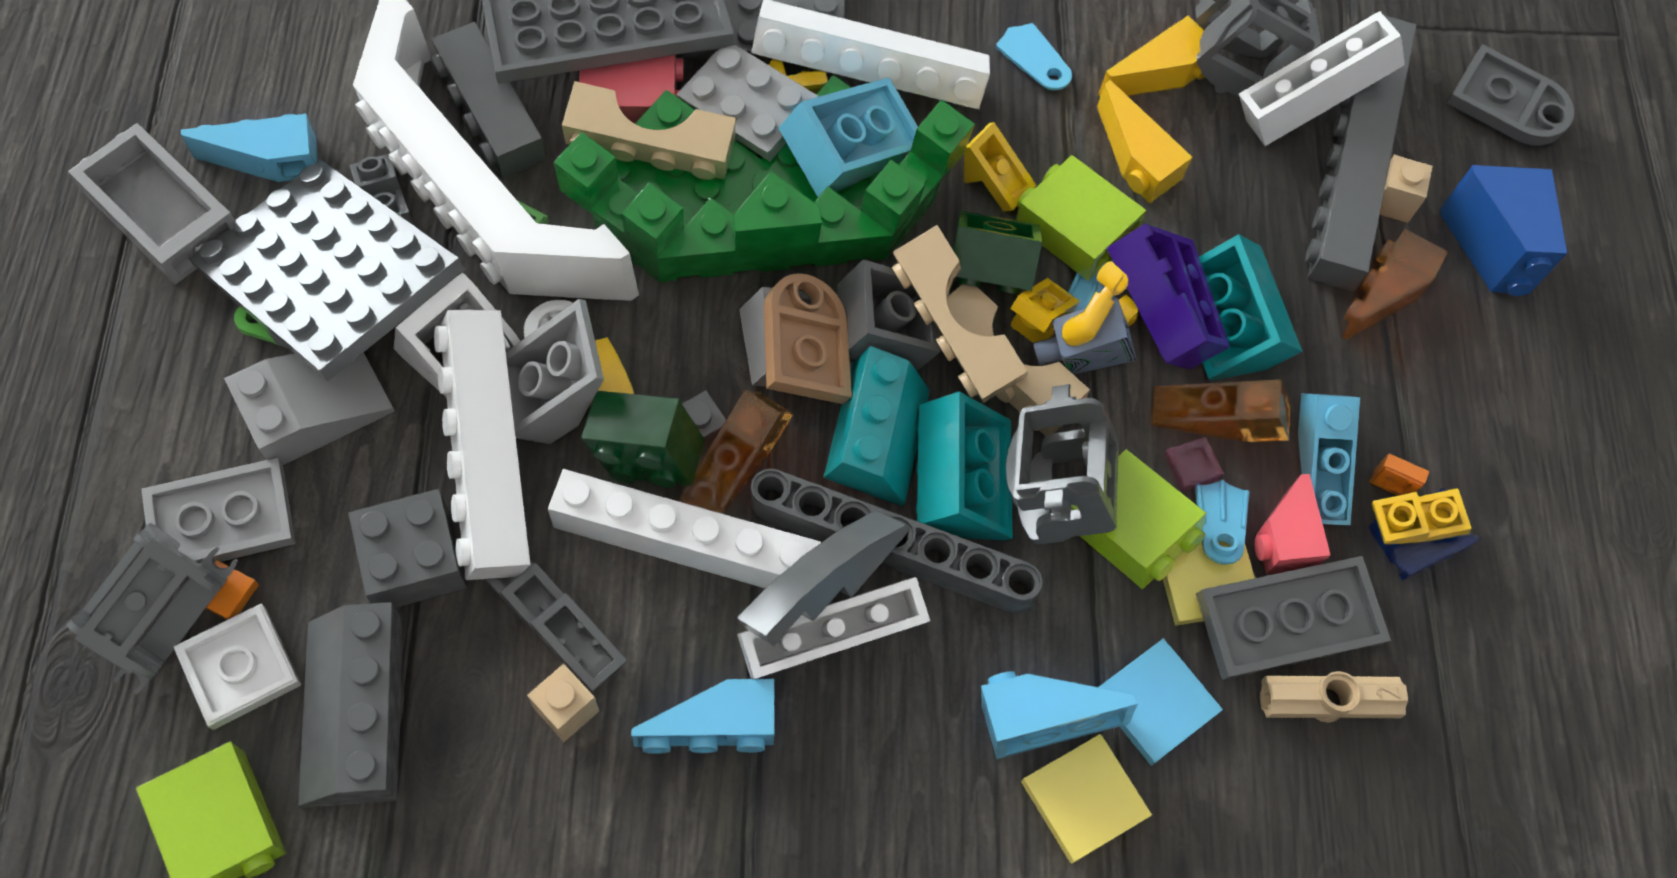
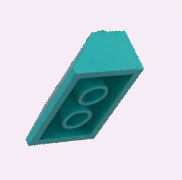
M1238 234L1199 257L1230 348L1203 362L1209 380L1213 381L1264 371L1303 352L1260 245Z
M869 346L851 364L852 398L841 404L823 478L903 506L906 502L918 448L919 405L928 402L930 389L909 360Z
M960 391L920 404L919 424L917 427V522L966 539H1013L1012 494L1006 480V460L1011 444V420Z

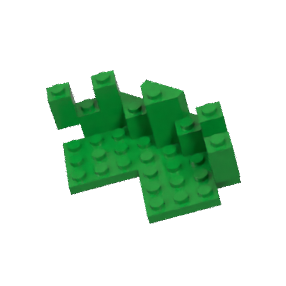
M833 75L816 95L819 97L851 87ZM666 89L635 124L651 130L670 129L688 119L694 112V109ZM941 99L916 129L911 150L903 160L897 163L890 160L882 171L848 188L835 192L827 186L819 197H817L787 143L771 161H768L763 157L760 159L735 140L725 180L719 178L705 180L694 176L691 172L674 168V170L666 171L658 169L645 161L636 159L630 162L618 160L614 155L581 132L554 161L560 191L593 215L595 230L605 224L628 250L631 261L659 282L676 281L678 277L698 275L701 278L734 275V272L758 270V272L791 269V266L814 264L815 267L847 264L848 260L868 258L871 261L887 260L935 201L941 181L965 153L975 123Z

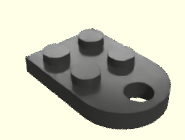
M1484 44L1481 45L1447 101V104L1519 142L1529 145L1553 143L1564 134L1574 118L1572 100L1559 84ZM1543 114L1553 116L1558 124L1549 122Z

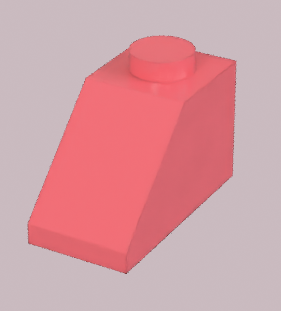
M1310 474L1300 475L1256 534L1254 541L1255 553L1258 560L1263 561L1266 575L1321 565L1330 556Z

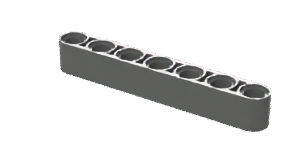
M762 470L752 480L751 507L757 517L820 542H823L844 528L842 526L843 522L847 520L857 521L876 510L906 524L909 532L902 539L904 545L895 547L881 563L882 565L1004 611L1016 614L1027 611L1033 605L1042 588L1043 580L1041 573L1035 566L1023 560L780 470ZM765 490H775L780 493L781 497L777 500L768 501L763 499L760 494ZM806 505H816L822 510V513L817 516H807L800 509ZM930 550L939 551L944 555L946 561L942 563L931 562L927 559L925 553ZM979 566L987 573V577L983 579L974 578L968 573L967 567ZM1009 582H1022L1028 588L1029 594L1020 595L1013 592Z

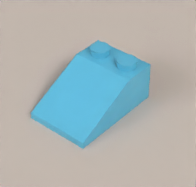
M889 77L801 101L778 127L817 197L822 194L827 186L835 192L848 188L882 171L890 160H893L895 163L903 160L911 150L915 132L918 128Z
M1013 671L994 675L988 679L989 684L981 686V706L996 759L1130 724L1138 705L1134 694L1032 674L1016 677Z

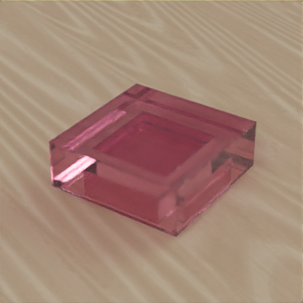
M1206 437L1169 448L1164 454L1182 492L1195 488L1196 485H1204L1219 480L1224 474Z

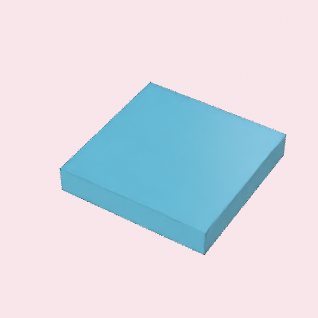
M1164 638L1098 687L1135 695L1138 705L1131 722L1119 727L1151 766L1223 710Z

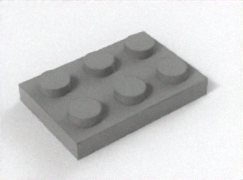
M735 44L720 47L677 93V97L694 110L699 109L736 118L735 140L768 161H771L786 144L778 127L801 101L818 97V95Z
M278 457L141 489L146 526L152 523L174 538L181 545L178 550L199 564L215 547H219V551L214 556V562L216 560L222 562L296 544L284 467Z

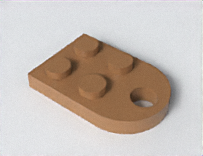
M791 274L784 277L769 291L764 301L766 389L844 404L852 398L847 317L844 306L837 294L826 283L814 276ZM798 290L808 294L812 305L801 300Z

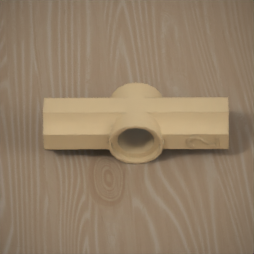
M1337 671L1331 672L1327 676H1265L1262 679L1260 702L1261 709L1265 712L1266 718H1316L1319 721L1329 723L1340 718H1402L1406 715L1408 695L1406 685L1402 683L1400 677H1359ZM1326 689H1330L1338 695L1340 706L1335 705L1328 699Z

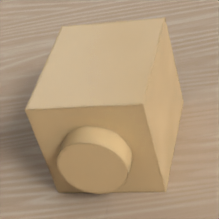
M1393 155L1389 163L1380 215L1408 223L1427 197L1432 166Z
M565 664L561 665L527 695L534 710L563 742L569 739L599 712L595 697Z

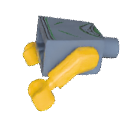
M1107 262L1099 270L1096 279L1105 288L1101 293L1095 292L1087 308L1054 319L1053 325L1056 336L1034 342L1040 366L1063 360L1067 369L1072 374H1078L1137 360L1129 326L1137 320L1138 308L1135 302L1127 295H1124L1119 300L1117 297L1112 299L1114 295H1119L1128 286L1127 275L1113 262Z

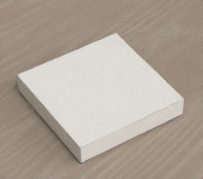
M262 603L174 646V650L204 719L212 730L301 686L270 615Z

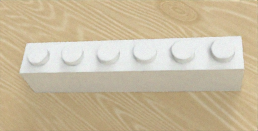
M763 0L751 51L753 54L866 82H874L889 77L894 87L898 90L939 100L942 99L943 101L975 109L980 107L990 75V60L987 54L771 0Z
M447 310L441 325L435 327L434 346L436 352H442L443 367L439 368L438 373L439 391L447 396L448 409H444L442 417L444 435L451 436L452 451H449L447 454V473L450 479L455 478L457 495L452 496L451 513L453 521L460 522L461 538L456 541V561L458 566H464L465 580L519 577L529 567L530 558L501 310Z
M565 469L562 470L548 506L553 528L762 588H766L804 554L821 543L820 541Z

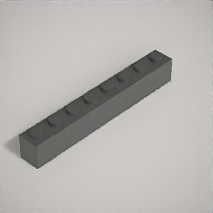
M1385 15L1384 17L1401 35L1405 65L1338 104L1344 107L1343 113L1338 115L1332 131V136H1336L1337 141L1336 144L1331 146L1326 159V166L1331 167L1330 174L1325 176L1319 192V197L1324 198L1323 207L1320 206L1312 224V229L1317 230L1316 239L1313 238L1311 240L1305 257V261L1311 263L1307 279L1351 292L1357 289L1369 271L1416 24Z

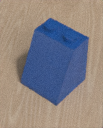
M1472 165L1440 208L1442 218L1491 292H1504L1512 296L1530 294L1567 254L1552 169Z

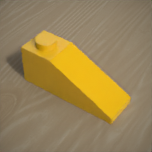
M1186 16L1107 70L1098 95L1101 97L1105 83L1110 80L1127 96L1180 88L1195 78L1198 80L1203 79L1205 76L1197 64L1196 55L1200 52V39L1204 30L1192 18Z
M1111 80L1105 83L1097 109L1120 172L1129 187L1151 203L1183 179L1192 156Z

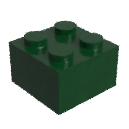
M960 210L952 246L961 265L956 281L969 286H980L981 282L997 284L998 290L1012 294H1020L1022 289L1032 291L1042 246L1040 225Z
M597 391L594 396L581 437L593 452L594 457L601 462L614 480L622 483H634L635 480L651 481L653 484L663 488H674L676 484L692 486L705 442L701 432L679 399L608 391Z

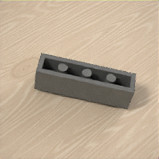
M475 21L432 38L436 54L430 57L433 68L439 79L447 78L449 85L446 86V89L455 108L462 106L466 112L462 117L472 138L475 136L480 137L482 144L479 145V148L488 167L495 165L502 179H505L547 161L542 137L511 83H497L491 49Z

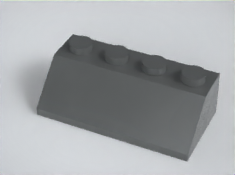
M392 602L343 605L308 622L298 801L300 808L398 801L403 619Z

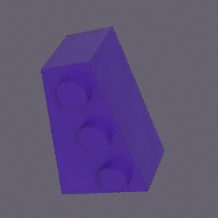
M1145 223L1107 247L1114 264L1127 275V289L1166 364L1192 369L1230 348L1193 240Z

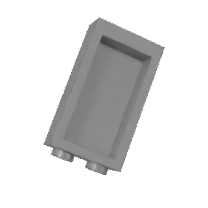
M138 123L125 132L118 134L108 144L91 156L84 158L78 165L68 171L83 194L175 285L196 270L188 259L190 256L200 250L204 243L216 238L226 229H233L235 220L232 214Z

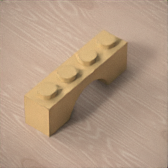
M574 81L562 128L566 144H571L583 132L618 160L630 162L636 159L649 162L661 170L671 171L675 168L691 172L694 176L705 180L714 178L725 180L736 137V118L695 109L688 119L673 128L665 130L646 129L632 123L622 113L617 103L615 90Z
M938 225L893 251L898 264L892 267L894 273L904 289L912 285L920 300L913 304L925 324L928 325L934 321L942 336L937 338L936 342L948 361L954 358L958 360L964 370L958 378L971 398L978 394L984 403L1028 377V371L1005 334L981 336L971 333L960 326L950 313L948 306L949 290L953 280L961 270V265Z
M962 284L948 296L949 311L960 326L971 333L981 336H994L992 325L998 306L976 286ZM1056 362L1046 366L1024 365L1028 371V377L996 395L1001 401L1009 402L1021 413V410L1025 407L1043 405L1047 400H1051L1053 386L1070 384V396H1076V399L1087 398L1090 389L1060 362ZM1061 426L1035 429V431H1040L1047 436L1055 433Z

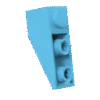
M286 114L275 118L248 119L236 123L213 126L201 125L197 128L181 130V136L195 159L276 182L291 181L300 175L304 168L318 161L316 135L307 114Z
M1301 393L1298 427L1302 474H1310L1322 524L1351 525L1360 397Z
M727 679L632 728L631 737L634 747H642L643 752L652 754L670 752L671 746H689V750L695 753L716 752L718 746H737V751L747 753L764 751L765 745H774V679Z

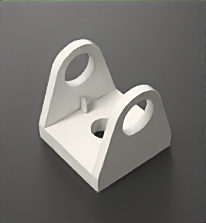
M463 272L421 305L395 329L394 350L438 390L439 368L443 366L430 353L431 350L425 344L434 337L435 327L441 325L447 310H495ZM502 318L505 350L508 351L518 344L520 340Z

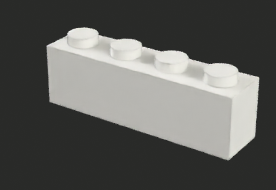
M1380 11L1239 93L1247 123L1265 146L1403 67L1405 61L1401 35Z
M914 577L829 604L814 622L801 615L775 646L749 630L737 635L750 677L756 679L929 622L930 618L917 578Z

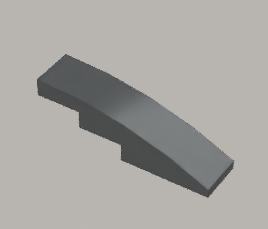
M877 510L840 529L804 554L770 583L737 619L747 630L775 646L801 615L814 622L839 592L852 598L909 532V528L906 524Z
M530 560L529 567L519 577L484 579L527 627L591 692L597 689L627 662V659L567 593H563L536 562L533 564Z

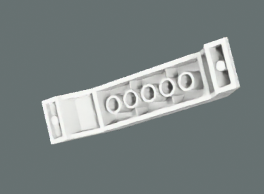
M379 0L353 83V87L360 100L355 106L369 125L366 130L377 147L381 149L386 146L391 153L388 156L401 175L407 172L413 178L411 184L424 202L431 199L436 205L433 210L444 227L449 229L453 226L459 233L456 236L457 240L470 257L474 254L478 255L483 261L480 263V267L491 283L495 285L500 282L509 294L625 301H631L639 296L630 253L605 224L593 230L538 224L532 219L419 88L424 64L430 61L431 54L413 7L406 0Z

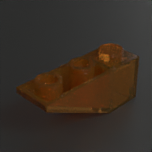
M1406 229L1401 232L1395 242L1387 239L1375 259L1382 264L1378 271L1373 268L1369 271L1359 288L1366 292L1362 300L1355 298L1343 317L1349 324L1342 337L1349 339L1416 302L1433 282L1448 251Z
M1281 379L1154 386L1151 424L1156 427L1244 442L1289 440L1291 402Z
M744 390L697 468L692 486L685 488L678 502L723 514L771 452L793 414L759 392Z

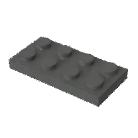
M1363 556L1206 588L1196 593L1222 680L1382 645L1391 641Z

